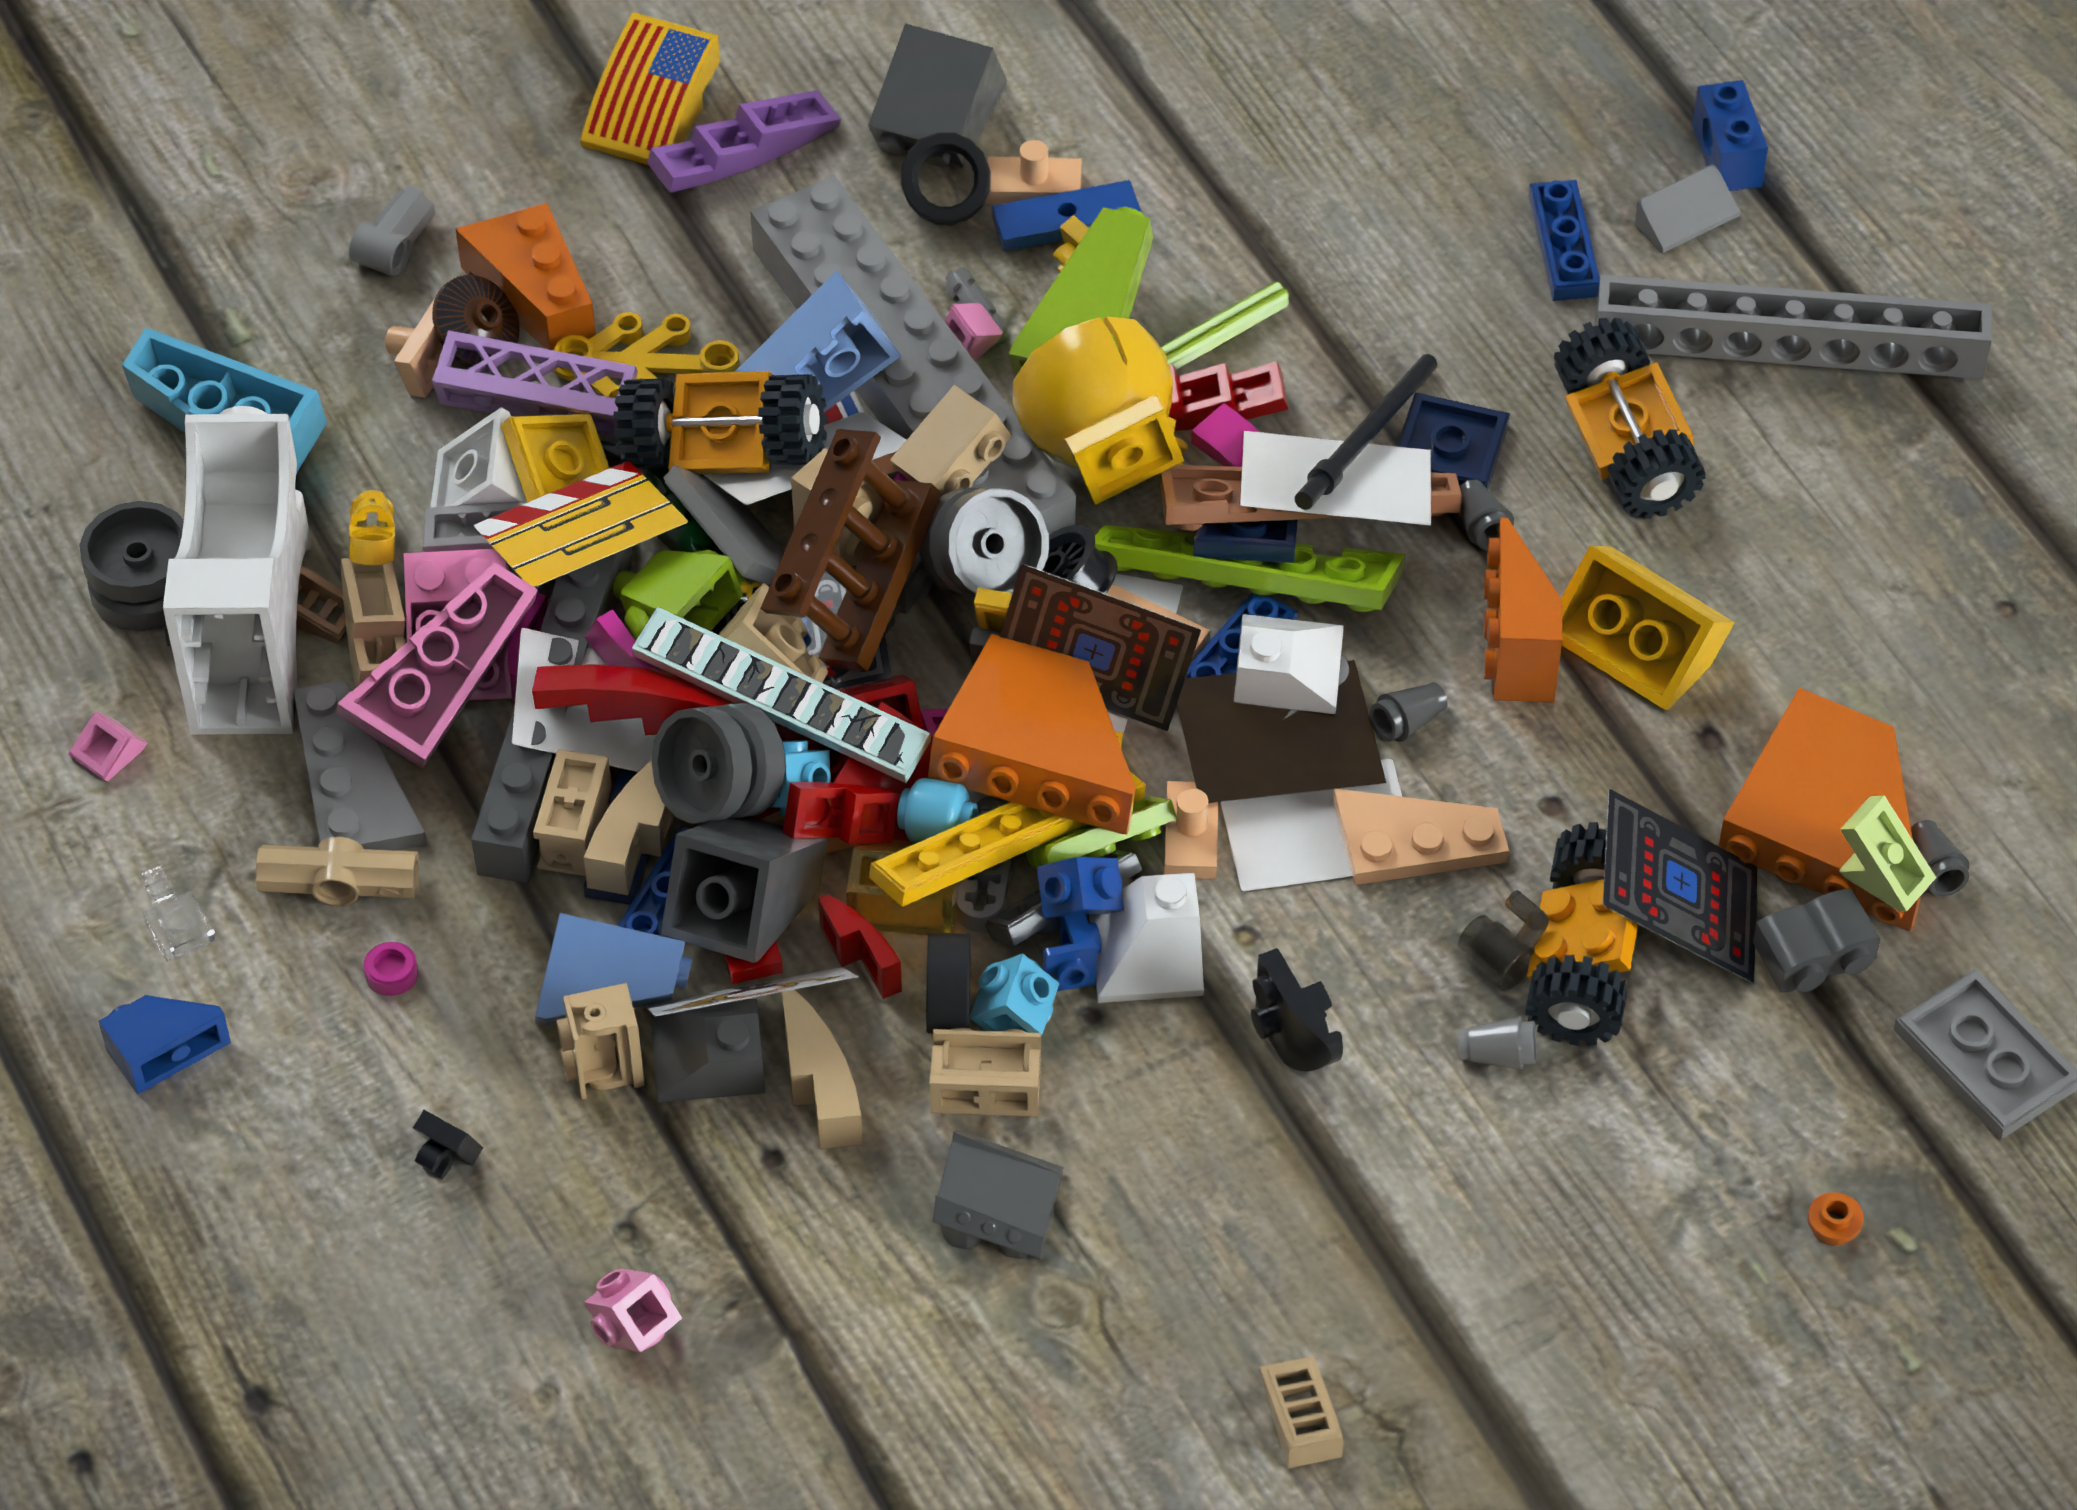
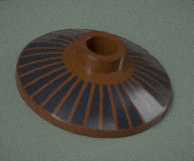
M463 275L450 280L438 291L433 303L432 319L435 332L442 345H444L448 330L518 344L520 326L517 312L505 292L490 280L475 275ZM481 313L485 316L487 321L483 319ZM457 348L454 356L456 360L469 367H473L483 361L477 351Z

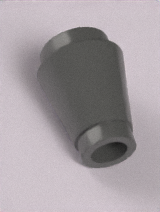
M1469 480L1460 486L1462 517L1469 540L1480 548L1488 550L1489 538H1498L1500 518H1508L1512 525H1514V517L1481 481Z
M1434 682L1382 694L1378 697L1377 702L1370 707L1369 716L1372 727L1384 741L1390 742L1395 740L1402 742L1440 712L1444 711L1447 708V697L1441 686Z
M1923 820L1917 822L1911 827L1913 841L1936 876V879L1927 890L1936 896H1949L1960 891L1969 880L1968 859L1938 828L1934 821Z

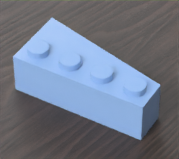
M836 270L735 372L770 371L774 375L812 374V376L818 378V384H821L823 388L821 398L826 400V407L823 409L825 412L900 358L901 354L874 314Z

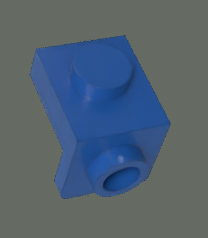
M1074 857L1042 865L1037 869L1042 912L1045 918H1057L1074 913L1111 914L1124 911L1122 879L1119 873L1118 858Z
M1074 913L1061 916L1060 946L1047 948L1043 951V970L1059 982L1057 991L1096 985L1097 954H1101L1102 950L1097 924L1088 923L1085 914Z

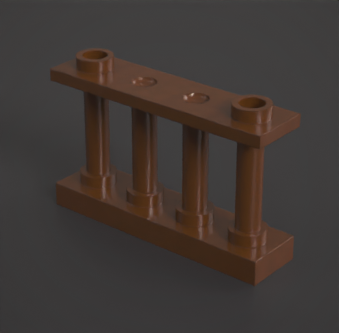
M836 430L760 608L766 614L803 618L807 616L828 634L818 657L822 662L832 668L868 672L943 494L932 483L892 480L872 462L881 439L877 432ZM862 482H865L884 500L874 525L852 506ZM843 526L866 545L856 569L833 551ZM824 571L847 589L837 614L832 612L814 596Z

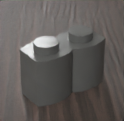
M1842 889L1820 896L1804 906L1782 909L1759 920L1756 923L1753 944L1781 992H1791L1794 990L1807 992L1821 985L1828 975L1843 973L1855 975L1866 970L1877 958L1881 938L1853 890Z

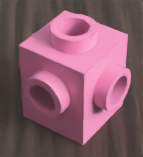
M623 1268L614 1270L597 1283L596 1288L598 1291L584 1301L585 1306L593 1316V1319L590 1321L592 1330L608 1347L642 1352L658 1343L665 1335V1332L682 1319L670 1300L669 1290L653 1273Z

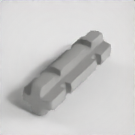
M960 267L955 272L950 271L946 276V288L951 296L958 300L957 304L980 303L983 305L1003 333L993 346L998 342L1003 343L1008 338L1006 333L1008 326L1000 315L995 314L997 310L978 284H974L976 280L969 270Z

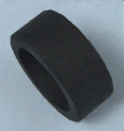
M937 132L920 139L908 151L901 167V187L909 206L921 218L937 225H955L971 219L984 206L991 190V171L984 152L971 139L957 133ZM939 151H953L962 155L970 163L974 172V185L969 196L961 203L951 207L938 206L929 202L922 195L918 185V172L922 163L930 155Z
M928 934L926 980L927 1033H933V1029L969 1028L970 934Z

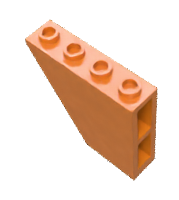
M991 634L933 736L928 778L962 783L968 790L1127 835L1130 829L1136 787L1089 661Z
M1798 688L1723 819L1719 847L1738 856L1744 863H1751L1778 875L1786 882L1800 884L1823 895L1837 890L1852 889L1866 913L1873 915L1885 924L1896 925L1911 931L1915 924L1921 896L1908 911L1899 912L1846 879L1839 872L1841 867L1855 853L1840 829L1870 796L1885 795L1912 838L1894 726Z

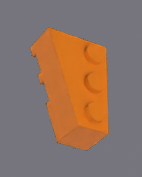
M547 203L455 229L460 267L468 275L474 274L475 276L483 277L500 287L514 306L519 319V325L544 349L554 350L558 341L567 336L579 335L590 339L596 335L593 303Z

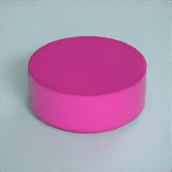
M385 942L372 948L364 959L363 966L366 982L374 992L380 995H400L411 989L417 981L418 966L416 956L408 946L402 943Z

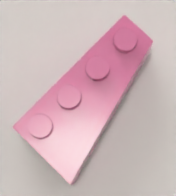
M496 562L492 563L451 600L438 615L426 625H423L409 638V641L389 659L382 662L359 686L337 703L336 714L423 769L534 603L538 589Z

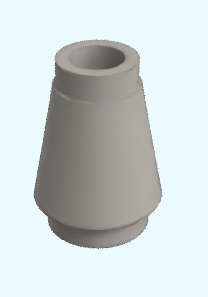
M1519 1016L1459 1029L1458 1052L1460 1061L1470 1060L1471 1062L1523 1070L1524 1064H1536L1537 1035L1535 1021L1522 1022V1018Z

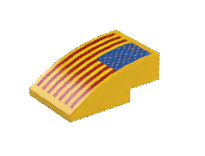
M632 12L598 84L580 138L581 146L648 165L647 161L651 148L683 143L703 108V92L721 62L719 35Z

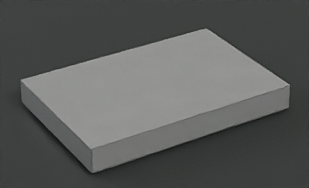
M674 465L664 477L666 485L723 554L731 558L733 566L743 577L770 585L785 551L746 505L710 479Z
M1977 968L1895 1021L1894 1031L2000 1140L2077 1091V1069Z

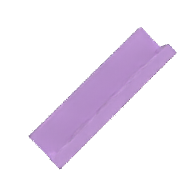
M448 330L432 383L439 403L442 405L492 414L502 407L509 411L512 417L591 414L598 435L614 438L613 429L617 428V421L613 420V413L618 411V407L615 404L616 398L596 395L590 385L605 376L622 379L621 386L624 385L625 380L636 379L638 372L636 366ZM457 348L477 351L483 360L467 370L451 367ZM514 358L524 360L530 370L512 379L502 377L496 367ZM558 367L571 369L577 379L559 388L549 386L543 376Z

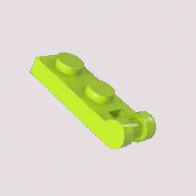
M1148 796L1134 803L1130 829L1127 835L1087 824L1028 850L1027 860L1031 866L1038 869L1042 865L1083 855L1093 858L1105 856L1116 850L1115 843L1130 837L1132 841H1140L1157 836L1162 832L1161 825L1177 820L1172 800Z

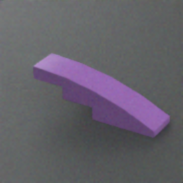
M818 90L739 104L735 119L695 126L691 141L651 148L647 163L671 193L712 183L756 168L792 152L839 127L841 118Z

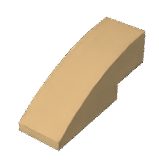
M349 558L341 559L345 621L355 688L369 677L370 673L382 662L389 659L405 644V617L392 562L383 565H362L352 562Z
M651 761L626 784L610 804L596 827L583 857L587 888L628 895L641 853L662 857L675 816L663 804L654 784Z
M795 989L783 991V1017L793 1106L815 1104L820 1149L863 1145L862 1117L856 1086L844 1054L832 1032L815 1009Z

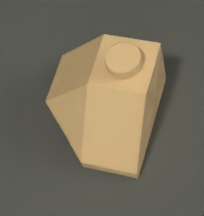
M763 583L718 635L823 683L828 671L824 663L818 658L819 655L814 654L811 657L806 648L803 638L809 632L802 618L766 614L760 609L769 589Z

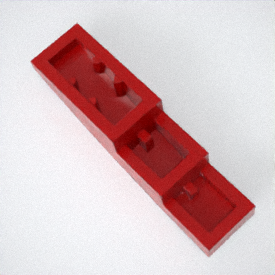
M1277 361L1234 374H1230L1226 363H1222L1178 376L1174 365H1169L1173 377L1172 404L1168 417L1176 420L1174 431L1194 429L1223 403L1246 420L1289 410L1283 373Z
M594 664L537 667L532 688L535 709L587 704L590 723L642 718L645 736L657 735L663 722L678 710L735 704L669 672L640 667Z

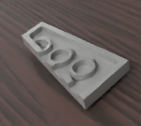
M345 681L294 689L320 842L329 837H345L357 841L362 845L363 849L393 851L427 845L425 831L376 739L336 714L337 703L350 692Z

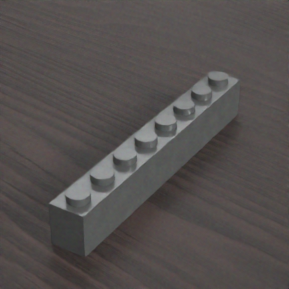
M631 547L560 576L556 580L540 632L579 640L574 665H582L589 645L584 637L595 620L612 609L615 611L618 599L614 595L613 584L616 576L621 571L628 570L632 558ZM552 638L548 661L556 665L568 664L573 658L571 644L563 638ZM513 711L471 842L477 875L528 883L540 846L539 839H535L533 836V830L556 754L513 745ZM539 721L535 722L531 745L541 744L546 738L545 727Z

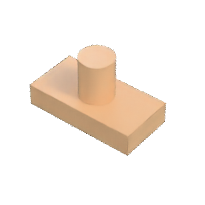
M1030 140L1023 143L1020 147V157H988L987 159L991 171V190L986 199V204H1003L1081 189L1082 158H1048V147L1039 140Z
M434 300L416 328L392 326L386 334V350L391 355H397L394 363L410 396L426 398L433 388L432 380L443 348L433 325L432 308Z
M1167 781V799L1172 800L1177 820L1166 823L1164 875L1195 873L1196 879H1216L1218 802L1208 803L1207 795L1202 790L1196 789L1195 782Z

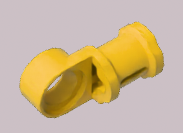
M363 491L351 502L349 510L351 518L349 523V559L354 563L362 565L388 564L395 559V511L393 503L381 491ZM367 513H377L376 525L367 524Z

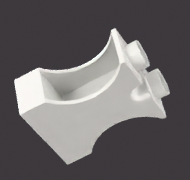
M249 406L231 407L219 414L185 415L186 499L184 523L177 555L174 559L168 560L163 611L190 734H293L296 708L294 689L298 687L296 660L298 586L304 554L306 550H311V537L303 495L295 489L297 460L288 414H267L260 409Z

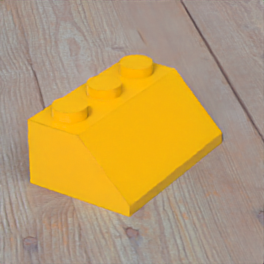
M1590 545L1561 597L1562 646L1664 710H1669L1711 666L1735 623L1612 546Z

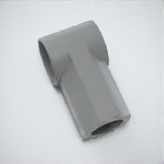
M407 186L405 190H398L373 223L365 221L357 227L350 241V260L392 277L400 276L410 260L412 244L435 215L434 203L424 195L423 191L417 188Z

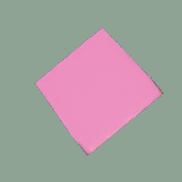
M980 303L953 304L945 319L946 324L975 362L1003 334L1002 330Z
M95 711L68 755L108 782L138 756L148 743L117 720Z

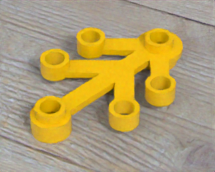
M624 312L616 316L613 324L590 339L579 335L567 336L558 341L554 351L636 366L638 372L636 379H658L652 373L735 372L740 367L737 347L731 342L716 340L706 344L702 348L700 355L656 353L666 345L679 347L690 341V320L682 314L668 315L663 319L659 327L643 337L641 317L633 312ZM625 327H633L631 330H623ZM677 328H678V329H682L681 331H678V332H672V331H671L672 329H677ZM618 342L630 345L621 352H606ZM558 367L553 370L558 377L564 380L574 381L577 379L571 369ZM608 376L590 385L598 395L616 398L620 387Z

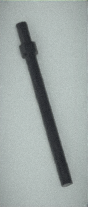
M1422 355L1328 459L1320 460L1308 473V482L1294 497L1295 503L1299 508L1303 510L1310 509L1322 495L1330 494L1340 484L1345 469L1436 370L1437 360L1432 355Z

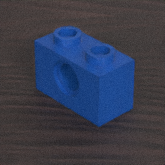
M1744 80L1698 86L1692 126L1706 166L1715 165L1729 191L1762 187L1768 146Z

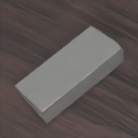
M1713 164L1641 198L1637 203L1635 225L1663 254L1739 217L1740 210L1721 173Z

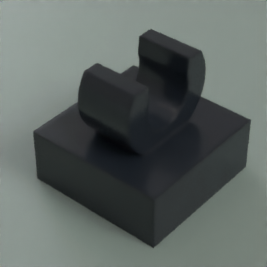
M426 1110L422 1111L413 1126V1129L427 1140L419 1150L415 1162L423 1166L424 1170L440 1179H443L451 1169L454 1157L473 1166L484 1148L468 1133Z

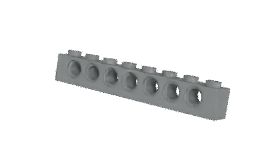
M1600 274L1595 312V326H1598V321L1602 318H1607L1610 324L1614 318H1621L1623 323L1626 321L1631 323L1647 354L1983 379L1992 342V304Z

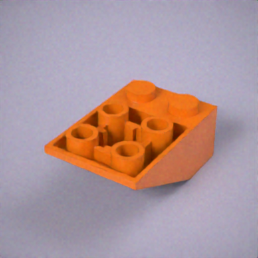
M1500 518L1498 538H1489L1487 568L1495 569H1485L1484 599L1487 600V608H1493L1485 609L1484 639H1487V648H1493L1485 649L1484 679L1493 680V700L1554 703L1562 647V599L1508 518Z

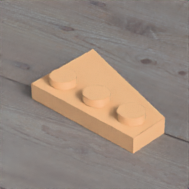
M1334 788L1333 802L1355 885L1508 862L1509 848L1498 808Z

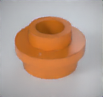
M1838 1192L1825 1193L1818 1196L1810 1205L1808 1212L1809 1227L1815 1237L1824 1244L1831 1246L1844 1245L1853 1240L1862 1229L1863 1211L1860 1205L1846 1194ZM1828 1213H1836L1844 1218L1834 1219Z

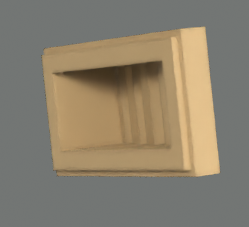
M1314 1356L1261 1366L1259 1369L1260 1377L1287 1468L1342 1458L1344 1438ZM1306 1375L1307 1381L1279 1386L1277 1380ZM1309 1391L1312 1397L1285 1402L1283 1399L1285 1396ZM1313 1408L1317 1412L1296 1418H1290L1289 1413ZM1321 1425L1322 1430L1298 1435L1295 1431L1296 1429Z

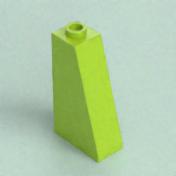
M1119 207L1117 210L1102 208L1013 342L1009 356L1014 373L1020 371L1035 349L1065 328L1098 317L1103 322L1105 316L1130 318L1153 240L1150 217H1145L1140 211L1129 207Z

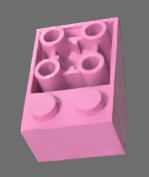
M495 549L403 553L407 641L423 625H426L438 615L451 600L492 563L496 562L508 571H510V565ZM509 640L468 701L512 699L508 666Z

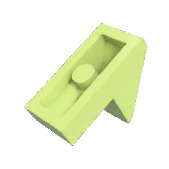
M1885 795L1870 796L1840 829L1855 853L1841 867L1839 872L1846 879L1899 912L1908 911L1936 879L1933 871Z

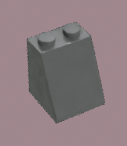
M905 23L868 124L873 137L878 142V146L890 153L903 155L905 150L909 151L920 139L937 132L957 133L971 139L976 144L1007 84L1006 76L993 47ZM939 151L930 155L925 161L940 167H947L949 163L964 167L967 160L962 155L953 151Z
M750 816L710 821L676 834L661 935L755 963L759 961L820 889L828 839H792L782 832V825Z

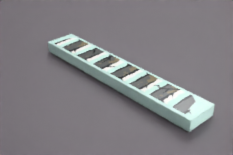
M659 607L656 608L632 647L634 657L735 704L747 703L757 707L770 720L904 783H907L931 742L930 733Z

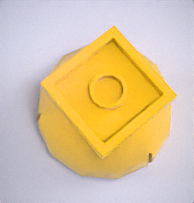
M1105 316L1104 322L1098 317L1065 328L1035 349L1013 380L1012 403L1020 426L1034 444L1054 461L1079 470L1095 505L1184 462L1168 420L1172 404L1173 377L1166 354L1153 336L1135 319Z

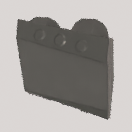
M956 1130L953 1132L938 1195L935 1199L933 1222L943 1226L944 1238L953 1247L970 1249L986 1240L997 1244L999 1251L1006 1257L1024 1259L1032 1256L1042 1259L1064 1167Z

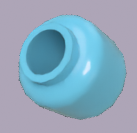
M921 778L915 781L911 789L905 788L898 804L897 823L899 829L905 830L909 841L916 844L977 817L978 806L976 803L970 802L968 790L962 783Z

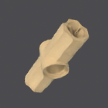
M329 837L322 840L318 847L262 845L261 848H258L256 860L257 890L259 892L312 894L319 902L331 906L350 905L357 900L358 896L415 898L419 887V853L415 851L363 849L362 845L357 841L345 837Z

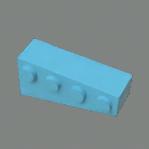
M147 327L122 364L133 398L184 433L185 415L219 414L223 410L235 406L254 407L267 414H288L297 460L296 474L327 425L317 390Z

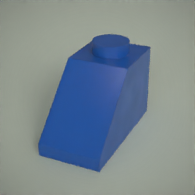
M145 995L130 1004L118 1006L108 1016L98 1021L106 1051L137 1095L231 1043L225 1014L216 1005Z

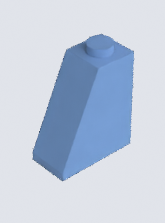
M560 913L536 1011L535 1023L546 1026L556 1024L558 1019L566 1018L563 996L623 983L628 985L633 1008L672 1000L675 987L686 988L692 963L691 957L682 956L685 941Z

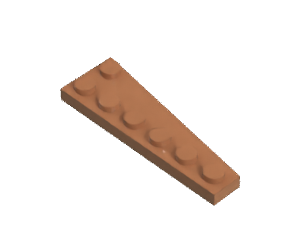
M1176 465L1159 473V487L1165 525H1174L1181 530H1198L1204 523L1344 518L1342 516L1240 506L1242 467ZM1431 473V516H1442L1445 513H1460L1462 494L1456 473Z

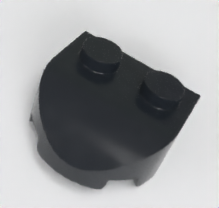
M1278 948L1258 955L1257 978L1252 981L1256 1002L1255 1008L1251 1010V1019L1261 1039L1268 1038L1280 1059L1287 1066L1298 1071H1314L1340 1061L1343 1055L1342 1035L1339 1031L1329 1033L1325 1020L1327 1015L1324 1011L1331 1008L1332 1002L1323 983L1319 981L1301 988Z

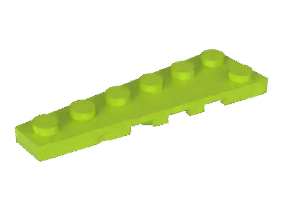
M1103 525L1095 535V547L1099 551L1110 552L1116 558L1117 571L1137 569L1152 572L1154 576L1162 579L1185 577L1200 580L1202 584L1210 587H1225L1228 585L1249 588L1252 593L1265 596L1277 593L1298 596L1299 600L1311 604H1319L1326 601L1347 604L1348 608L1359 612H1369L1375 609L1382 610L1404 573L1406 554L1353 548H1343L1342 556L1320 555L1313 553L1312 544L1296 543L1294 563L1205 558L1193 556L1195 533Z

